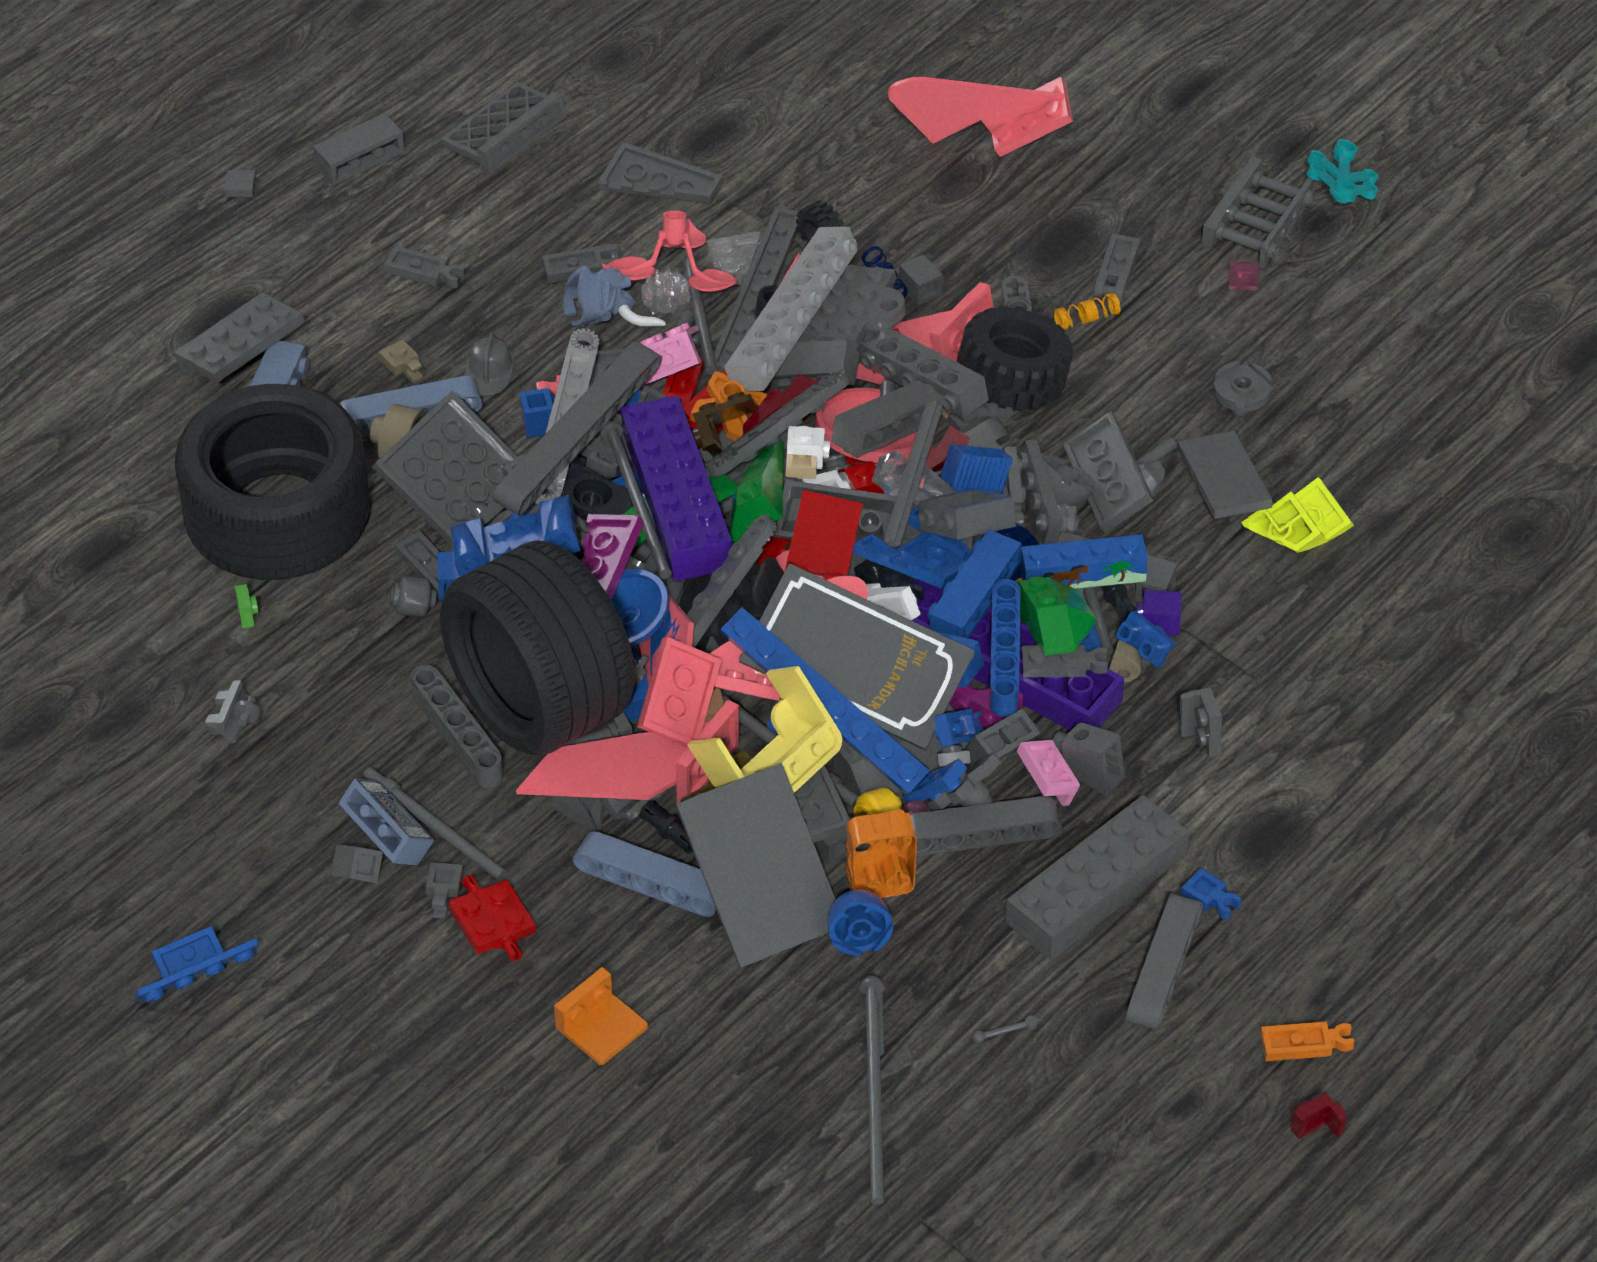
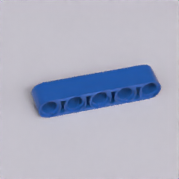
M1009 579L999 580L993 585L991 607L990 709L996 715L1004 717L1010 716L1017 711L1019 698L1020 586L1015 581Z

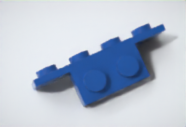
M212 926L152 951L151 957L162 979L138 989L134 996L136 1002L145 999L147 1003H151L165 995L163 991L174 986L177 990L183 989L195 982L194 978L205 973L207 977L223 971L225 969L224 965L235 960L237 964L253 958L255 956L253 952L259 946L257 938L223 952Z

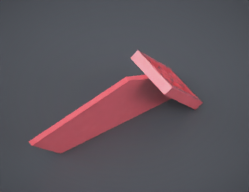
M727 700L710 721L704 722L703 729L695 740L720 738L729 753L732 754L739 746V705ZM644 732L563 746L543 758L518 787L516 794L649 800L676 785L677 803L695 797L710 780L689 747H684L653 733Z

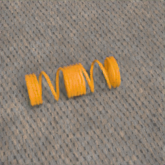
M1109 293L1104 296L1103 302L1098 298H1094L1093 300L1089 299L1079 302L1078 307L1073 304L1070 305L1068 312L1063 307L1055 309L1054 319L1056 325L1059 324L1064 330H1067L1069 325L1073 328L1070 317V308L1072 306L1078 310L1083 325L1098 321L1099 313L1094 300H1098L1102 304L1104 316L1107 318L1108 313L1104 305L1106 296H1108V306L1111 313L1118 315L1121 311L1119 299L1115 293Z

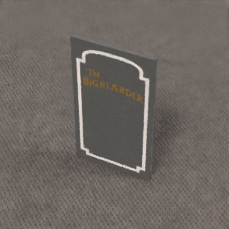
M790 563L785 568V573L759 620L763 626L885 732L923 750L929 747L935 733L934 727L936 723L934 717L945 713L975 654V650ZM744 653L740 654L739 663L766 675V672Z

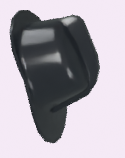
M592 473L575 474L568 478L564 484V495H569L574 512L586 521L588 514L621 515L628 511L633 504L626 488Z

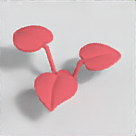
M676 210L667 211L663 214V230L659 231V238L650 260L647 261L644 258L632 256L614 260L609 264L602 263V267L605 269L610 267L619 269L622 275L629 276L630 280H640L650 277L655 273V268L652 266L656 264L661 246L686 248L691 269L695 275L689 278V285L694 289L718 291L738 284V280L724 271L707 269L701 272L697 269L691 248L704 245L706 243V236L693 225L690 219L686 220V213Z

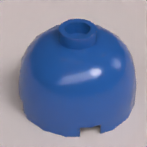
M861 889L851 890L840 895L831 905L827 915L828 934L834 947L844 954L861 956L863 955L862 951H868L872 948L873 952L878 951L889 941L893 932L892 917L888 907L882 898L870 891Z

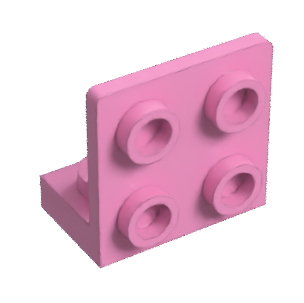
M684 323L666 331L667 337L665 338L659 333L639 342L661 355L658 368L645 382L646 384L701 363L691 338V334L699 330L698 325L689 327L688 323Z

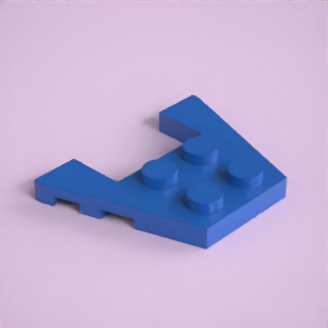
M918 506L911 511L908 524L920 531ZM920 531L923 533L922 535L898 549L889 548V545L884 544V541L873 534H869L855 542L852 553L942 589L948 581L955 579L961 562L968 560L972 550L961 539H953Z

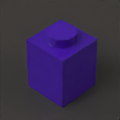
M1144 590V602H1138L1137 612L1155 626H1161L1165 630V634L1179 635L1181 592Z

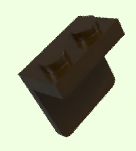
M744 392L735 393L727 397V402L718 405L716 402L707 403L700 406L698 412L693 413L697 428L693 429V433L698 446H701L703 451L707 450L713 457L724 452L715 425L757 411L759 409L758 403L751 394L745 395Z

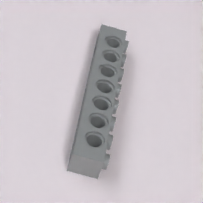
M850 227L818 228L724 366L729 381L739 382L745 391H764L858 251L857 242L853 238Z

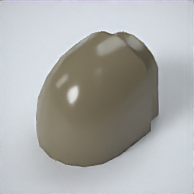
M1119 639L1109 670L1123 676L1124 682H1130L1140 675L1142 658L1132 644Z

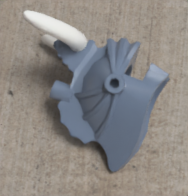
M581 266L568 278L564 290L565 316L577 314L573 301L574 298H578L583 312L580 320L571 322L572 326H584L585 323L592 325L608 321L612 316L611 312L615 315L619 312L626 321L637 326L666 325L662 319L641 316L631 311L636 300L628 291L621 290L630 287L631 280L629 276H623L619 269H613L612 267L603 268L599 272L594 273L587 266Z

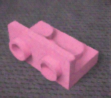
M1053 740L1021 742L1017 753L1044 796L1056 795L1062 806H1069L1080 784Z

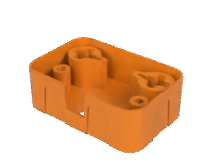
M896 810L850 819L846 826L847 842L845 853V873L850 891L866 890L880 898L911 892L915 887L917 838L910 813H905L904 810ZM867 843L871 845L865 851H855L856 847L860 844Z

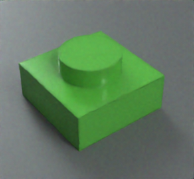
M247 584L235 586L242 629L254 627L253 614L258 613L255 595L249 596Z

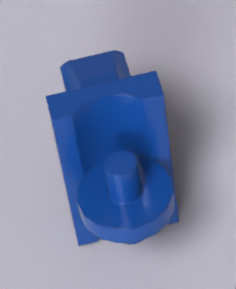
M1136 610L1130 612L1126 621L1122 622L1116 633L1118 639L1132 644L1138 650L1141 657L1157 668L1163 667L1168 653L1176 644V641L1165 634V630L1161 626H1155Z

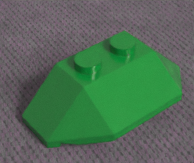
M1034 576L1029 578V580L1018 581L1017 584L1020 586V618L1044 656L1075 652L1079 647V643L1088 635L1096 623L1095 615L1079 591L1049 577Z

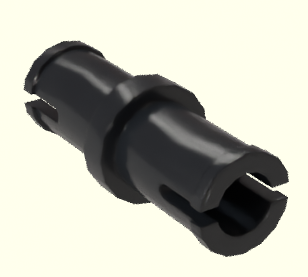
M649 801L645 807L651 810L654 815H651L642 808L640 818L656 828L663 839H670L687 854L693 852L691 845L686 842L688 836L684 826L681 824V820L675 815L670 816L657 806L655 802Z

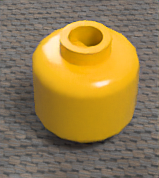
M879 787L859 795L853 813L854 817L901 810L902 803L893 791L886 787Z

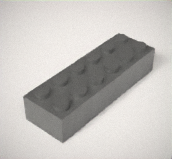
M1142 795L1010 896L1006 901L1005 923L1052 961L1187 856L1189 831L1145 795Z

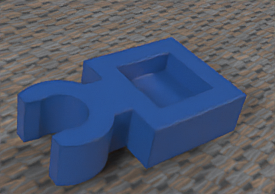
M1202 868L1181 888V896L1203 902L1202 909L1206 912L1213 906L1217 909L1218 915L1225 920L1231 918V909L1226 907L1227 905H1231L1238 910L1241 908V898L1234 893H1226L1227 884Z

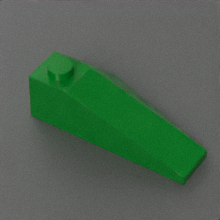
M781 440L757 452V456L751 460L737 487L729 521V534L732 545L741 539L751 523L759 516L767 515L774 522L783 518L784 443Z

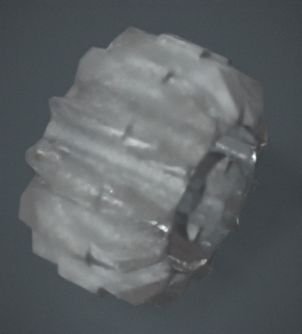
M667 268L664 273H660L656 270L655 276H646V283L641 284L643 304L645 308H649L652 315L660 313L664 317L667 313H672L675 316L676 310H685V303L690 302L688 281L685 277H682L679 271L672 273Z

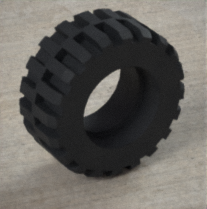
M1000 306L998 309L988 308L983 313L980 312L972 317L966 324L957 363L985 377L989 398L987 403L989 404L992 402L998 404L1000 408L1006 409V407H1011L1014 410L1022 411L1024 408L1034 410L1039 408L1040 405L1044 407L1056 400L1065 388L1073 357L1072 343L1068 335L1065 334L1064 329L1059 324L1055 325L1050 317H1043L1035 310L1027 311L1023 310L1024 307L1018 306L1015 308H1009L1008 306Z

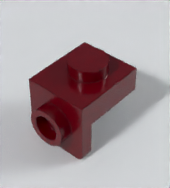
M1324 1093L1310 1102H1302L1295 1108L1291 1131L1300 1139L1326 1124L1339 1137L1344 1134L1346 1113L1338 1102H1334L1327 1093Z

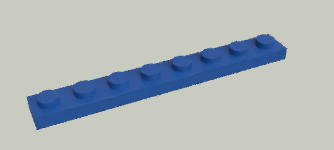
M743 607L721 628V634L766 673L771 669L799 666L841 732L842 739L908 797L930 775L929 769Z

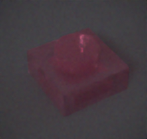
M1230 261L1229 290L1257 291L1260 271L1259 262Z

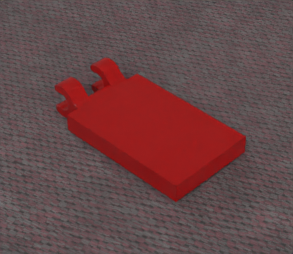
M803 490L786 567L790 563L811 574L822 576L824 580L838 576H847L863 503Z

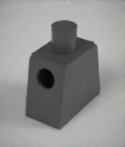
M1078 723L1068 734L1059 731L1053 737V742L1058 750L1063 753V758L1074 776L1099 793L1107 796L1124 779L1125 772L1119 734L1089 724Z

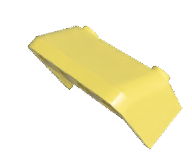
M799 666L771 669L766 673L781 697V700L773 707L771 712V722L778 735L744 767L739 769L720 738L693 740L687 744L714 787H721L752 775L758 770L762 771L782 763L793 793H795L839 752L842 746L841 732Z

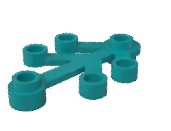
M1339 139L1333 149V158L1338 162V168L1322 152L1312 150L1307 158V162L1310 164L1306 173L1307 176L1315 181H1324L1330 187L1329 191L1332 197L1340 203L1354 202L1358 195L1373 200L1379 190L1375 185L1379 175L1375 171L1364 169L1363 171L1350 173V161L1354 159L1358 147L1348 140ZM1356 182H1361V183H1363V184H1362V185H1355L1354 183H1356Z

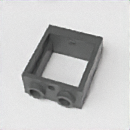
M976 488L920 500L918 514L920 531L953 539H962L985 534L988 530L998 531L1016 527L1014 497Z

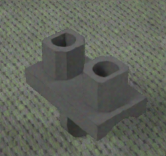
M233 681L228 691H218L215 701L220 712L219 714H209L205 725L211 735H223L228 744L236 743L243 726L247 722H256L261 711L255 704L256 699L244 692L242 681Z

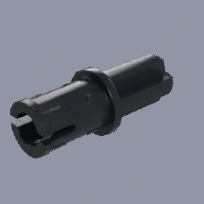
M1125 585L1100 586L1104 591V599L1107 603L1112 604L1121 619H1126L1131 611L1136 610L1127 596Z

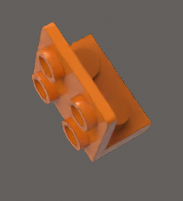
M603 967L554 1005L556 1029L599 1065L607 1063L648 1029V1023L612 994L611 974Z

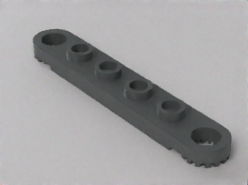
M839 369L834 371L833 374L832 372L829 373L830 377L828 375L824 376L825 378H822L818 385L810 386L724 448V452L721 455L717 454V458L714 456L708 460L705 466L711 477L721 476L741 462L752 460L757 456V451L763 446H769L780 439V434L789 429V426L797 427L803 422V417L809 413L821 410L825 406L824 402L850 383L845 370Z
M761 515L751 523L741 539L730 548L729 556L721 567L713 572L710 578L711 581L704 591L695 597L693 606L687 613V616L694 623L692 647L697 645L764 550L762 548L763 545L766 544L767 540L770 541V536H774L773 532H776L775 528H777V525L767 515Z

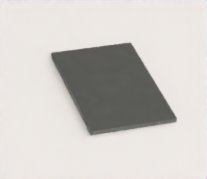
M782 763L762 771L758 770L752 775L703 794L698 793L695 797L675 804L739 968L759 960H765L769 956L814 938L823 937L828 933L827 915L836 899Z

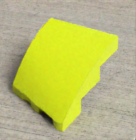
M1319 477L1295 495L1290 492L1273 504L1272 508L1256 511L1241 522L1245 528L1297 553L1320 546L1354 526Z

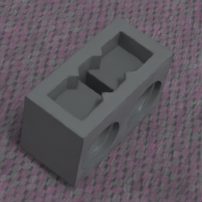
M1022 708L974 736L964 751L970 752V761H973L975 764L986 755L994 753L1002 762L999 765L1001 766L1019 755L1017 749L1021 742L1035 741L1041 733Z

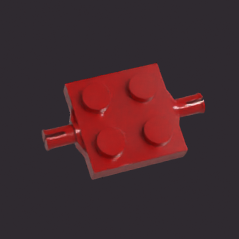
M469 875V878L465 876L462 879V884L467 889L468 894L449 900V910L474 951L478 955L491 949H504L510 961L520 960L523 953L516 945V942L521 938L535 934L536 924L508 880L481 888L473 875Z

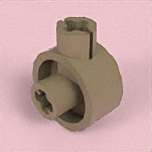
M394 403L389 407L384 418L375 417L370 430V440L378 444L379 458L426 415L424 410Z

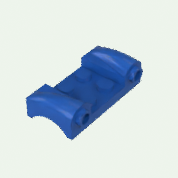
M569 495L539 502L540 512L527 514L505 522H497L490 526L483 527L480 518L451 526L455 566L459 576L471 572L530 541L540 540L552 543L568 550L570 553L581 551L574 523L575 512Z

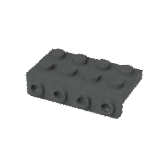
M262 292L175 351L180 372L189 375L195 371L218 383L305 323L304 317L301 312Z

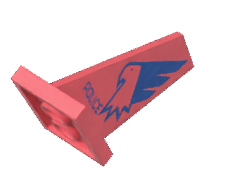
M669 595V610L664 622L652 636L639 643L642 656L645 655L649 658L644 665L647 670L646 675L649 686L637 727L688 748L687 744L695 740L703 729L722 659L692 647L694 623Z

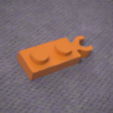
M1327 1021L1261 1027L1260 1033L1265 1061L1332 1056L1333 1048L1344 1052L1351 1051L1354 1048L1355 1042L1354 1038L1344 1039L1341 1037L1351 1034V1024L1342 1023L1334 1029H1328Z

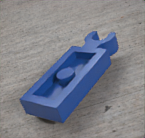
M972 708L935 716L936 724L934 730L937 739L941 742L942 748L970 742L974 736L986 730L987 728H982L979 722V717L983 716L982 711L972 712Z
M960 759L930 772V775L909 797L904 793L902 797L910 805L916 802L920 803L928 798L933 801L944 791L950 793L961 784L960 776L967 770V767Z

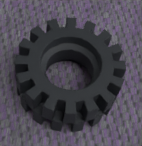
M825 200L815 201L801 209L796 215L798 217L796 223L800 225L797 229L798 232L803 234L801 236L802 240L806 239V245L819 227H842L844 224L843 220H839L837 217L839 213L837 211L834 212L833 206L831 204L827 205Z

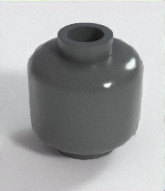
M402 576L398 582H393L390 593V605L395 607L399 615L423 617L427 614L429 607H435L436 590L431 589L430 581L427 578Z

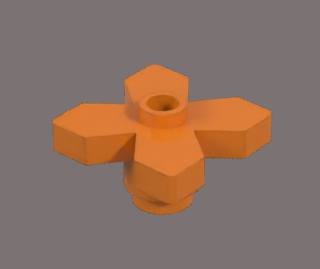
M715 371L706 389L711 398L697 400L691 411L690 420L695 422L693 413L698 412L700 406L711 402H716L717 405L727 402V397L735 393L744 392L745 395L751 394L758 403V406L766 398L767 394L761 391H745L739 382L729 381L727 375ZM753 412L723 422L726 437L734 441L743 435V424L748 419L746 416H751Z

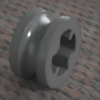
M838 453L830 455L829 459H823V463L826 465L824 473L833 470L838 471L841 468L850 466V463L845 461L846 455Z

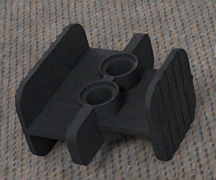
M773 557L765 558L761 568L758 562L755 561L694 648L704 652L712 636L719 646L729 641L721 634V628L742 607L755 619H761L785 573L776 559ZM712 574L689 578L683 583L676 603L686 615L692 608L695 597L703 592L711 581Z

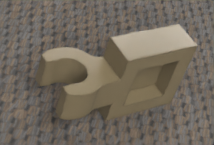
M403 339L378 352L379 360L395 376L403 372L412 383L424 379L423 375L418 371V369L422 368L419 362V355Z

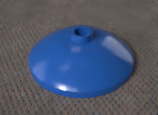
M642 569L624 570L611 599L622 621L631 647L645 641L659 629L667 616L670 604L669 593L663 581L652 572Z

